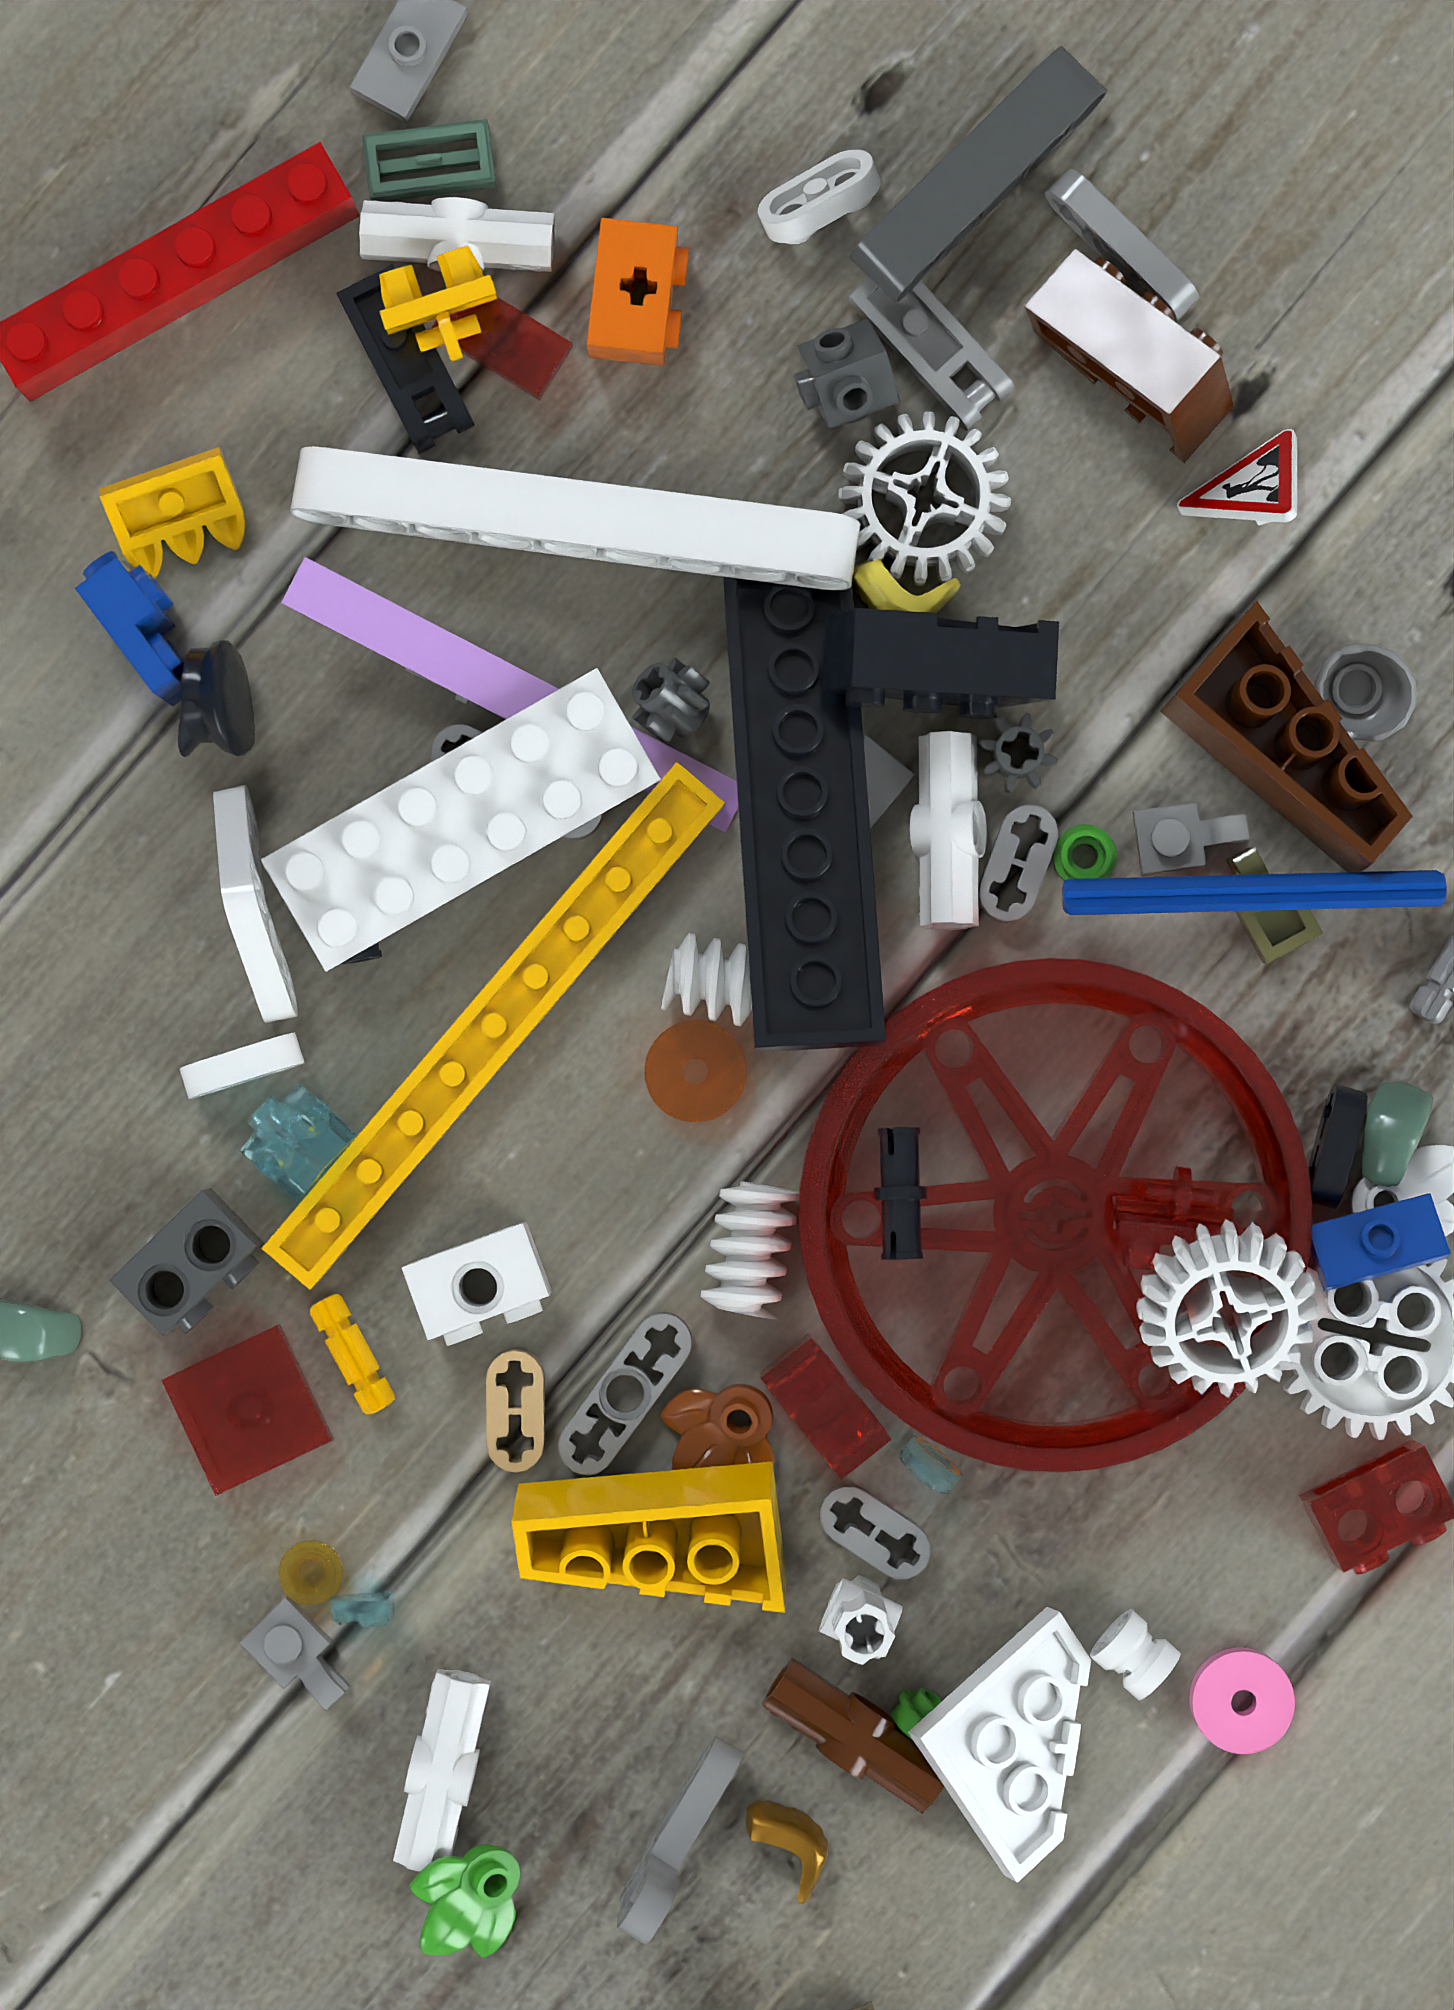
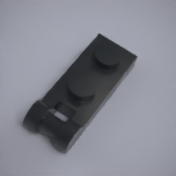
M392 264L336 294L418 454H421L435 446L434 439L454 429L460 434L475 426L436 348L424 352L420 351L415 333L425 331L424 324L388 335L379 312L385 309L379 275L395 269ZM436 391L443 407L421 418L414 401Z

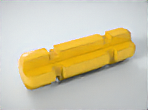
M332 1294L315 1303L310 1308V1315L319 1332L325 1330L328 1339L324 1341L348 1386L354 1384L357 1391L353 1395L362 1412L370 1415L389 1406L395 1400V1394L385 1376L380 1378L376 1370L380 1366L357 1324L351 1325L347 1317L352 1314L342 1296Z

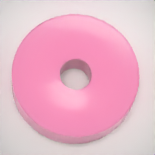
M1243 1647L1229 1648L1212 1655L1199 1667L1190 1687L1189 1703L1195 1723L1211 1743L1231 1753L1252 1754L1271 1747L1283 1737L1293 1719L1295 1696L1288 1676L1272 1658L1254 1649ZM1240 1690L1250 1691L1253 1696L1251 1706L1244 1711H1236L1231 1706L1233 1695Z

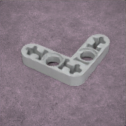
M715 1736L703 1752L636 1864L621 1893L617 1928L644 1945H647L653 1938L672 1905L676 1895L677 1869L742 1760L744 1753L719 1737Z

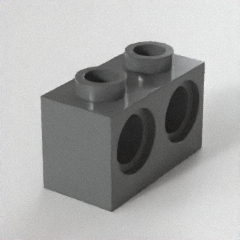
M212 1188L201 1190L109 1281L162 1336L173 1332L178 1326L187 1334L214 1308L207 1298L223 1282L233 1289L257 1267L260 1262L252 1254L264 1242ZM208 1226L220 1227L227 1233L230 1239L229 1253L222 1261L208 1259L200 1249V1236ZM162 1271L175 1273L183 1282L184 1294L176 1306L162 1303L155 1295L154 1282Z

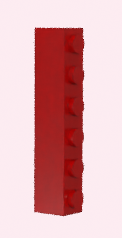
M318 142L0 322V361L14 386L31 402L356 219L360 215L353 198L321 142Z

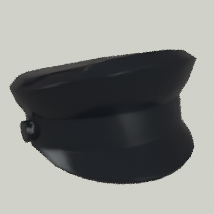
M228 640L213 642L208 648H191L185 657L182 669V709L178 729V748L180 754L183 757H188L200 743H214L223 751L232 755H245L255 743V725L248 675L241 655Z

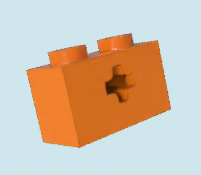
M601 218L587 336L589 358L664 366L666 348L678 349L682 310L671 309L673 285L685 286L689 259V247L678 246V226ZM636 281L647 282L649 294L645 295L643 306L631 305L629 292L634 291Z

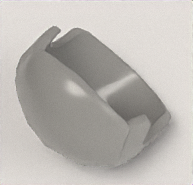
M1357 643L1346 645L1343 649L1336 650L1324 660L1314 681L1315 689L1324 701L1329 699L1342 717L1340 723L1349 736L1356 740L1377 742L1386 739L1406 726L1417 704L1416 679L1401 657L1380 645Z

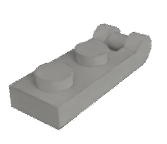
M870 278L849 295L848 302L863 319H869L875 332L937 398L949 416L960 420L959 426L963 430L968 431L982 418L980 411L993 399L1001 401L1014 389V385L1007 374L922 281L897 303ZM966 365L974 373L977 380L962 392L951 378Z

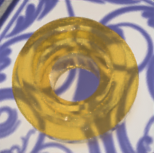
M305 1540L292 1546L282 1557L278 1571L279 1582L286 1595L295 1602L304 1605H317L330 1599L339 1589L343 1579L342 1561L338 1553L330 1545L318 1540ZM312 1560L319 1563L323 1569L322 1579L315 1583L304 1580L300 1572L303 1562Z

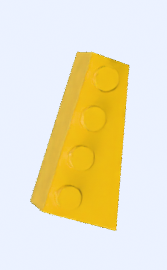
M772 1461L518 1484L511 1523L521 1579L604 1589L607 1583L640 1588L639 1594L664 1597L665 1591L704 1596V1603L730 1606L732 1599L762 1603V1610L785 1613L786 1566Z

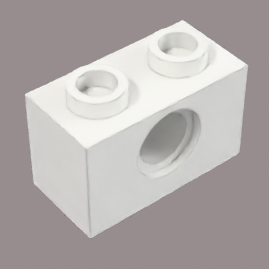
M527 1221L401 1267L427 1340L443 1335L447 1346L483 1333L479 1322L503 1313L507 1324L543 1311L540 1299L548 1297L552 1293ZM482 1268L494 1276L497 1282V1293L492 1301L482 1304L475 1303L465 1295L462 1283L465 1274L469 1270Z

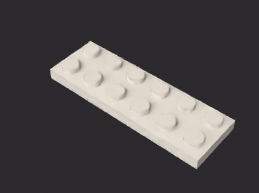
M598 668L262 858L261 862L325 972L661 779Z

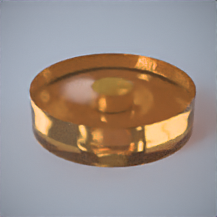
M685 1021L666 1029L651 1045L644 1067L645 1082L653 1101L665 1113L686 1122H705L721 1116L736 1103L745 1085L746 1062L739 1044L726 1030L706 1021ZM700 1059L707 1065L708 1075L702 1083L692 1084L684 1078L683 1068L689 1060Z

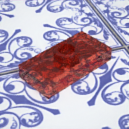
M499 297L496 300L449 315L452 322L476 314L481 333L458 340L461 352L539 401L573 348L572 342ZM437 320L432 328L439 326Z

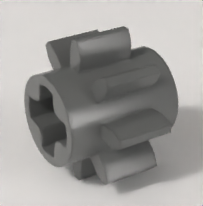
M672 658L668 666L663 663L652 664L638 676L634 683L632 698L641 707L634 713L632 718L650 733L658 735L666 742L671 740L674 733L681 737L691 735L702 726L708 716L710 703L701 692L707 688L710 682L692 666L684 665L677 658Z
M1025 713L1019 721V725L1009 728L1003 718L998 717L994 721V726L1000 736L997 741L985 739L980 740L978 743L979 749L991 753L992 763L988 764L983 770L982 775L986 777L998 772L1005 777L1004 790L1006 793H1010L1015 787L1017 779L1026 778L1028 784L1034 789L1038 788L1041 785V779L1035 769L1039 765L1046 767L1055 766L1058 758L1044 753L1043 743L1047 742L1054 732L1052 729L1038 734L1029 728L1031 724L1030 713ZM1015 738L1025 740L1024 750L1034 754L1033 760H1025L1019 769L1011 767V756L1001 752V746L1009 747Z

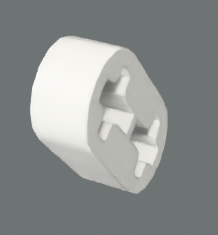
M294 1032L213 1056L179 1069L188 1098L192 1099L278 1073L305 1062Z

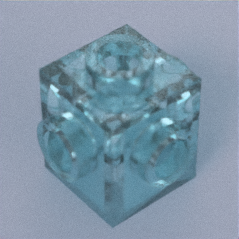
M299 1084L282 1101L271 1095L256 1110L247 1122L255 1131L240 1152L264 1176L273 1180L298 1202L324 1176L351 1144L357 1133L337 1117L325 1103L318 1100L305 1087Z

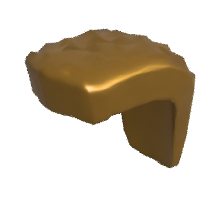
M758 1799L752 1802L746 1809V1831L752 1841L763 1842L786 1849L800 1858L802 1861V1875L797 1902L804 1904L810 1898L827 1860L828 1839L823 1834L822 1826L814 1822L809 1814L793 1807H785L770 1800L763 1802Z

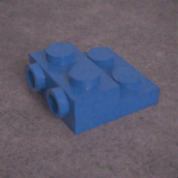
M110 551L100 556L83 571L86 580L76 586L75 590L152 693L171 706H175L182 701L181 681L185 660L169 640L166 641L163 638V635L176 627L165 612L174 603L151 573L148 574L140 564L131 569L126 561L120 560L115 551Z

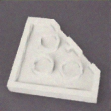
M1049 1607L1040 1612L908 1732L1004 1876L1017 1883L1063 1841L1067 1814L1061 1811L1066 1775L1073 1776L1081 1730V1724L1075 1722L1080 1686L1088 1685L1091 1666L1090 1657L1062 1614Z

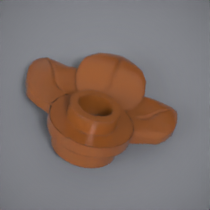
M734 1384L725 1387L719 1393L699 1388L687 1389L674 1396L660 1414V1418L668 1427L682 1435L672 1459L673 1470L771 1461L774 1465V1451L767 1438L773 1423V1408L767 1396L756 1387L747 1384ZM734 1410H743L750 1415L752 1422L746 1426H738L731 1421L729 1413Z

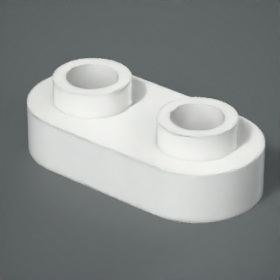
M863 150L843 151L829 157L767 194L759 204L758 215L767 236L772 241L800 244L813 237L817 230L841 216L856 212L867 206L879 190L881 178L872 156L868 152Z

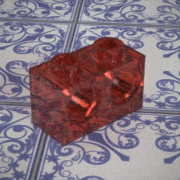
M810 1333L806 1334L760 1371L761 1380L841 1480L892 1440L886 1428Z
M1413 1439L1299 1495L1332 1564L1343 1573L1353 1569L1356 1575L1369 1572L1383 1565L1390 1559L1387 1551L1409 1540L1412 1546H1418L1440 1537L1447 1531L1444 1523L1454 1518V1504L1426 1447ZM1419 1481L1424 1491L1421 1505L1409 1513L1399 1512L1395 1501L1398 1489L1406 1482ZM1350 1510H1363L1367 1518V1526L1364 1533L1353 1541L1341 1540L1338 1534L1340 1518Z

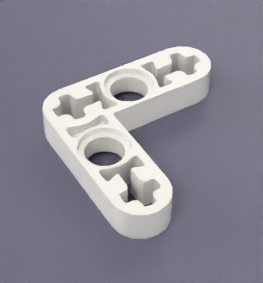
M246 785L214 791L213 802L223 904L261 1016L265 1023L297 1017V1001L292 978L265 901L258 825L249 790Z

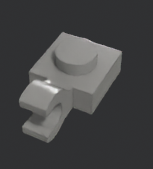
M1197 802L1132 812L1141 875L1206 866L1204 847L1246 842V840H1249L1246 814L1200 821Z
M290 1595L284 1598L240 1642L283 1689L298 1676L312 1697L326 1710L351 1687L320 1655L333 1640Z

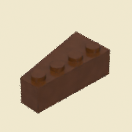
M1256 601L1222 638L1160 712L1346 872H1362L1373 865L1413 816L1365 749H1359L1340 723L1342 720L1340 714L1329 699L1323 700L1302 671L1305 667L1290 645L1284 646L1268 624L1269 616L1259 602Z

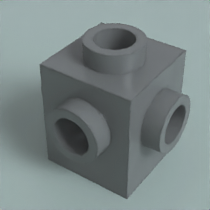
M868 318L843 328L826 330L815 339L797 345L804 369L794 374L799 394L807 410L815 407L819 409L829 429L844 423L858 422L870 413L900 402L886 349Z

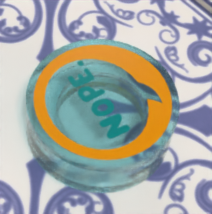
M913 1435L899 1452L900 1460L908 1470L924 1484L940 1494H949L963 1477L960 1469L943 1452L918 1435Z

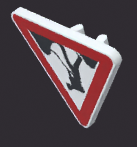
M1283 430L1180 499L1177 507L1181 515L1256 520L1259 526L1269 522H1289L1297 516V437L1294 430Z

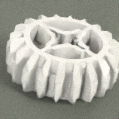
M933 412L924 413L921 430L913 431L911 419L907 414L899 415L897 419L898 437L894 438L885 425L879 424L874 429L875 439L880 446L879 450L865 441H859L855 447L856 454L867 465L846 463L844 466L843 475L847 479L859 484V486L840 488L838 492V500L840 502L858 505V508L848 510L842 514L858 520L864 528L859 531L857 550L864 548L872 542L876 548L871 552L868 561H876L878 559L883 561L885 556L895 560L891 566L890 574L896 581L902 576L904 566L910 565L915 566L914 584L916 586H923L927 578V567L935 566L937 578L943 584L952 578V570L949 563L952 560L955 561L961 571L969 574L974 570L975 564L968 549L971 548L979 555L988 557L992 553L994 546L982 532L1002 535L1005 530L1006 523L989 513L1002 512L1009 509L1011 505L1010 497L1004 494L991 493V490L1005 485L1009 477L1006 471L998 470L986 473L985 470L997 460L999 453L992 447L976 455L973 449L977 446L982 436V433L977 429L970 431L964 441L954 437L960 422L956 417L951 416L946 423L944 432L934 430L935 416ZM914 451L932 452L924 469L916 474L905 475L894 472L891 476L880 472L890 461L900 455ZM950 459L956 462L969 477L975 492L976 508L964 504V498L951 492L946 485L945 471ZM935 472L937 475L932 487L934 489L933 501L941 504V506L935 510L930 504L928 513L922 512L918 525L913 527L912 521L916 509H914L916 498L908 494V492L914 489L918 494L920 486H926L930 474ZM872 490L886 495L885 500L898 506L901 510L904 525L898 540L891 536L880 524L872 504ZM957 522L969 527L960 537L943 546L934 548L916 547L922 532L931 524L945 523L954 526Z
M1225 1219L1221 1226L1220 1235L1210 1236L1207 1227L1199 1223L1196 1229L1198 1240L1191 1244L1175 1235L1172 1246L1176 1255L1170 1257L1155 1253L1153 1265L1158 1274L1142 1275L1140 1285L1146 1297L1138 1299L1136 1303L1138 1317L1144 1321L1139 1328L1141 1337L1145 1344L1152 1346L1150 1352L1153 1361L1159 1368L1169 1365L1170 1376L1177 1384L1192 1377L1194 1389L1199 1391L1201 1395L1213 1382H1218L1221 1394H1224L1227 1398H1229L1234 1389V1383L1244 1382L1246 1388L1255 1394L1258 1388L1257 1377L1265 1373L1269 1378L1280 1383L1282 1371L1278 1363L1286 1361L1300 1365L1302 1355L1297 1344L1313 1343L1314 1331L1309 1321L1318 1318L1319 1308L1315 1299L1311 1297L1315 1294L1316 1287L1311 1274L1303 1272L1305 1264L1301 1255L1295 1252V1250L1286 1252L1287 1246L1285 1241L1277 1233L1263 1241L1264 1236L1261 1228L1253 1222L1241 1236L1237 1235L1234 1223ZM1227 1271H1247L1260 1275L1265 1279L1259 1280L1257 1275L1246 1278H1239L1231 1275ZM1205 1278L1203 1286L1196 1293L1183 1298L1196 1283ZM1220 1291H1225L1229 1304L1234 1306V1309L1231 1310L1235 1321L1234 1326H1230L1225 1313H1221L1220 1308L1223 1307L1219 1295ZM1269 1321L1262 1330L1251 1337L1253 1330L1258 1325ZM1206 1340H1216L1222 1342L1226 1346H1213L1203 1344L1200 1342Z

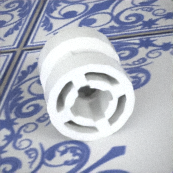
M1129 1609L1120 1615L1101 1635L1092 1648L1090 1657L1104 1670H1115L1118 1674L1124 1673V1688L1136 1699L1142 1700L1150 1695L1166 1679L1177 1664L1181 1653L1166 1639H1155L1152 1641L1153 1636L1148 1632L1147 1622L1133 1609Z

